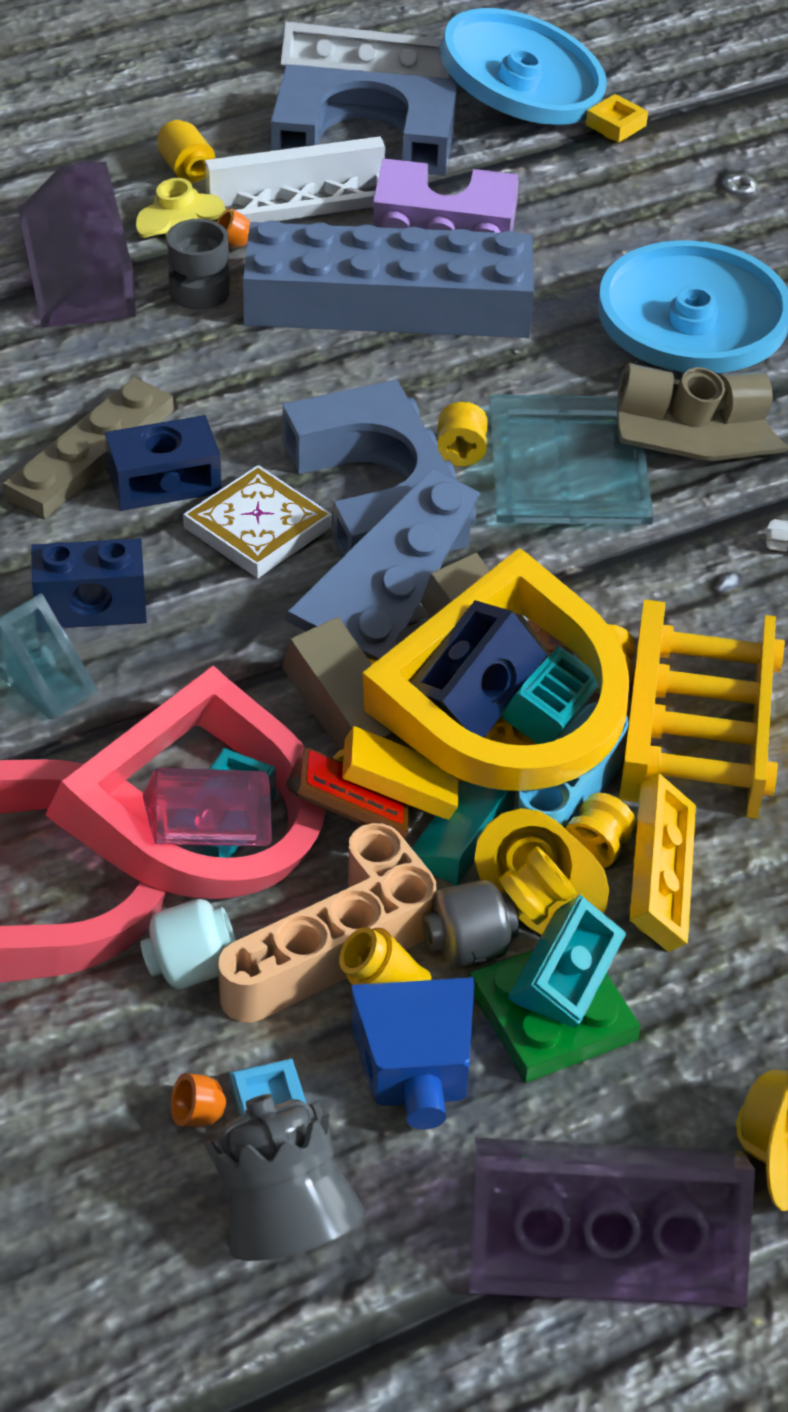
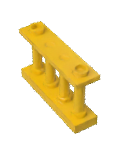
M644 599L637 641L628 718L629 726L619 799L639 803L641 782L660 773L664 777L748 788L746 817L758 819L763 796H774L778 770L777 762L768 761L773 672H781L785 640L775 639L776 616L765 615L760 642L675 632L673 631L674 626L663 624L666 602ZM670 653L756 664V679L754 682L670 671V665L659 664L660 657L669 659ZM666 693L754 704L753 722L665 711L666 705L655 704V697L665 698ZM662 734L751 745L750 765L661 753V747L650 745L651 738L661 739Z

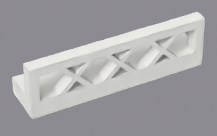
M285 22L281 56L282 67H286V64L450 78V74L444 67L440 57V43L442 40L440 38Z
M372 137L205 160L206 194L218 196L225 206L240 205L245 207L236 211L247 217L250 222L281 221L374 207L373 201L376 190L363 192L357 188L377 187L382 159L385 158V145L381 137ZM328 193L333 196L320 198L314 196V194ZM284 199L289 202L275 204L273 202H270V200Z

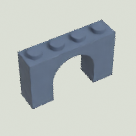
M286 64L271 119V151L319 145L323 133L336 123L359 118L375 119L389 123L403 133L402 161L427 163L428 174L446 175L456 120L458 83L454 79Z
M397 379L282 404L283 445L298 474L355 462H371L391 467L407 478L402 483L389 489L334 501L333 541L342 558L433 468L457 480L452 463L449 460L444 461L438 451L437 440L433 430L430 428L426 429L420 420L416 401L414 398L406 396ZM475 506L450 551L469 547L470 525L476 522Z

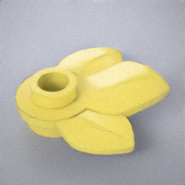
M171 178L158 185L153 200L154 203L139 212L136 228L141 238L164 233L167 237V232L170 228L181 221L189 219H207L212 221L218 219L226 208L224 202L218 196L198 193L186 179Z

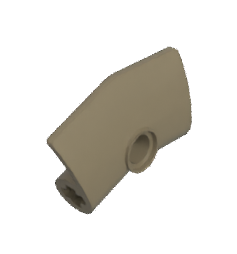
M632 363L626 364L617 394V429L621 443L704 461L782 453L788 450V445L773 432L765 420L773 399L772 386L766 373L756 371L718 376L712 370L694 367L688 369L683 374L681 380L674 379L673 373Z

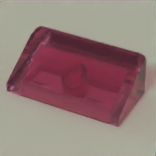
M157 768L153 771L142 797L155 844L270 845L272 841L271 801L267 772Z

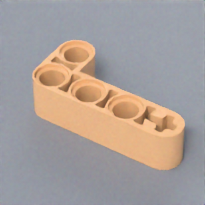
M370 823L359 827L349 839V888L234 941L224 948L219 956L218 964L220 1005L227 1016L238 1022H256L347 979L346 973L342 971L339 964L340 951L346 939L359 928H383L405 950L425 940L422 919L423 915L432 913L433 900L436 894V880L399 832L393 827L380 823Z

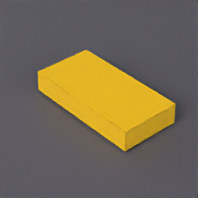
M352 727L344 741L342 773L344 780L447 820L451 818L458 808L457 777L445 772L418 751L359 727Z

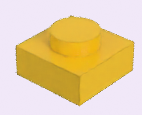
M614 94L587 110L586 125L600 132L606 138L619 143L646 127L648 111Z

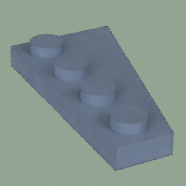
M433 468L288 611L286 621L308 631L339 617L366 657L378 661L396 646V639L399 633L409 626L421 604L420 602L431 573L441 568L477 503L480 492Z

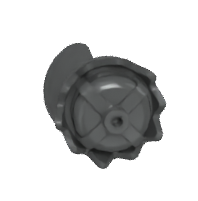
M271 1094L256 1096L246 1101V1114L239 1116L223 1127L218 1147L212 1140L204 1142L220 1174L222 1184L228 1189L230 1195L229 1252L235 1259L262 1261L301 1253L342 1236L358 1225L365 1216L363 1205L334 1163V1147L331 1140L329 1114H323L318 1101L308 1105L301 1100L292 1099L274 1104Z

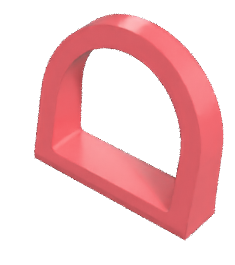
M212 666L62 780L45 815L121 871L146 885L181 896L224 899L259 892L275 885L291 874L300 865L316 841L323 825L325 808L297 797L285 785L300 751L305 747L302 742L284 724L232 683L216 667ZM194 726H200L238 753L275 767L276 786L281 792L287 808V830L285 837L274 846L253 855L235 858L201 855L176 846L159 836L109 793Z
M47 759L0 760V814L48 809L61 781L83 764ZM124 781L109 793L151 830L173 844L172 838L166 834L167 823L162 814L140 790L129 782ZM139 882L133 893L112 910L95 918L66 924L0 926V983L66 975L106 962L129 948L149 929L150 919L155 913L160 912L167 892Z

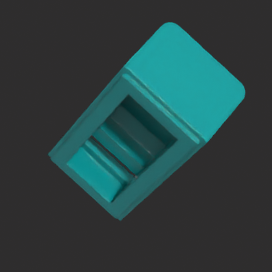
M558 645L516 692L501 718L537 744L557 740L599 686L590 668Z

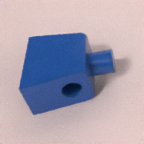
M473 977L352 985L351 1029L374 1102L381 1106L405 1105L407 1123L412 1128L427 1130L440 1126L446 1120L444 1102L461 1101L467 1096L474 999Z

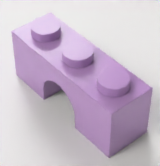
M383 158L373 201L374 226L403 229L420 227L426 230L449 231L467 229L472 232L495 233L512 231L517 208L519 174L473 169L469 186L459 194L446 196L437 194L428 187L427 163Z

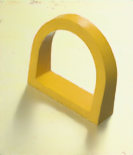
M520 548L362 672L365 713L380 722L445 772L464 781L487 788L510 791L538 790L576 779L598 765L611 752L623 731L626 721L629 676L626 660L616 636L603 618L589 604ZM474 600L513 611L514 614L524 615L569 647L592 671L599 686L600 698L590 717L578 729L565 737L543 744L512 745L483 738L465 729L412 685L411 681Z

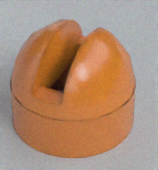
M232 208L226 209L218 218L217 223L222 225L228 232V248H241L247 245L250 220Z
M183 1073L178 1077L171 1094V1114L178 1126L194 1128L211 1126L222 1117L226 1107V1097L216 1079L206 1075Z

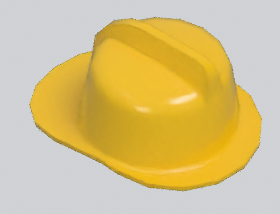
M520 808L501 813L486 825L477 839L474 857L478 876L481 880H489L499 891H504L505 889L501 885L499 878L508 870L520 869L526 864L527 854L538 846L558 866L576 891V894L568 901H557L549 908L548 917L539 925L531 921L514 902L517 917L526 926L542 935L554 912L579 894L604 913L607 908L609 895L605 870L595 856L555 819L538 810Z
M773 1069L761 1074L750 1087L744 1104L739 1111L736 1128L737 1137L745 1152L766 1164L767 1186L772 1203L779 1211H788V1070Z

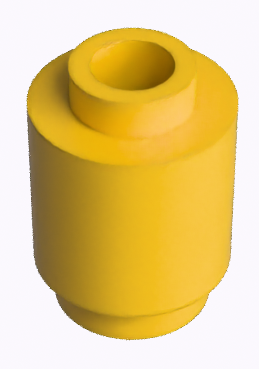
M173 120L166 123L158 133V151L178 178L195 183L206 177L205 160L216 159L214 150L194 125L182 120Z

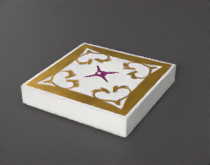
M259 465L183 514L184 528L257 579L332 528V514Z

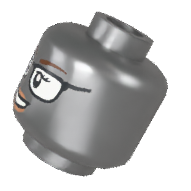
M478 880L438 890L434 896L432 913L423 915L422 919L424 935L431 951L440 950L446 961L456 967L468 966L505 956L510 947L511 939L517 938L519 933L518 918L513 900L505 890L499 891L489 880Z

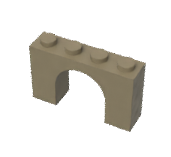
M477 553L431 573L420 603L432 618L490 570ZM515 614L517 618L521 621V623L524 625V627L531 634V636L539 644L542 650L546 653L547 656L544 658L545 660L551 653L545 647L543 642L531 628V626L523 617V615ZM336 617L291 638L282 666L283 670L339 751L344 749L345 738L353 726L409 747V744L364 712L362 672L369 668L372 663L341 619Z

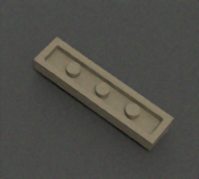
M133 377L3 483L4 498L46 519L107 467L105 432L160 423L174 411L173 396Z

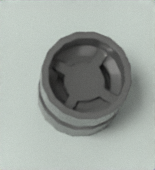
M189 219L172 226L167 232L170 297L178 305L193 310L217 307L225 302L230 291L229 266L227 265L229 262L228 232L219 223L207 219Z

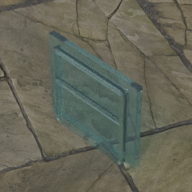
M489 395L497 523L653 524V509L645 448L620 442L617 429V396Z

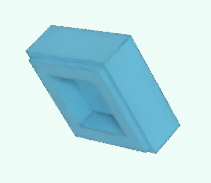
M293 1059L229 1073L230 1088L239 1116L246 1114V1101L264 1094H271L274 1104L292 1099H298L306 1103Z

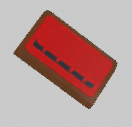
M304 747L300 751L285 784L288 786L289 791L299 798L359 824L380 823L393 827L405 840L408 833L407 804L344 780L342 778L343 762L308 747Z

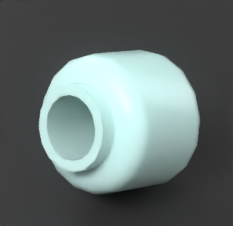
M195 899L155 913L150 919V938L141 941V950L146 966L152 976L162 973L171 987L184 989L219 977V956L224 948L236 941L223 907L214 909L208 901Z

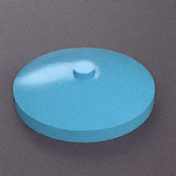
M478 8L464 11L449 21L440 43V57L444 67L464 90L486 105L519 119L552 125L577 123L586 119L588 109L601 102L606 90V75L601 64L582 43L558 27L527 14L497 8Z
M666 241L646 245L628 252L608 268L600 285L598 313L601 324L611 339L625 351L647 363L679 372H686L694 367H702L712 370L714 373H726L753 366L767 359L780 348L788 334V288L778 274L769 266L740 250L703 241Z

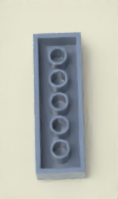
M250 222L243 274L244 326L530 338L534 293L533 234H519L514 231H504L501 233L472 232L467 229H456L453 231L426 230L420 227H408L405 229L380 228L373 225H361L358 227L334 226L326 223Z

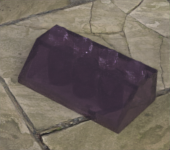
M81 161L74 165L60 166L18 209L41 328L136 317L134 270L107 162Z
M475 1137L471 1197L469 1292L747 1308L755 1170L743 1151Z

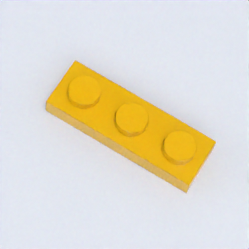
M658 773L642 781L640 785L630 921L642 933L647 934L666 951L670 952L688 944L696 805Z

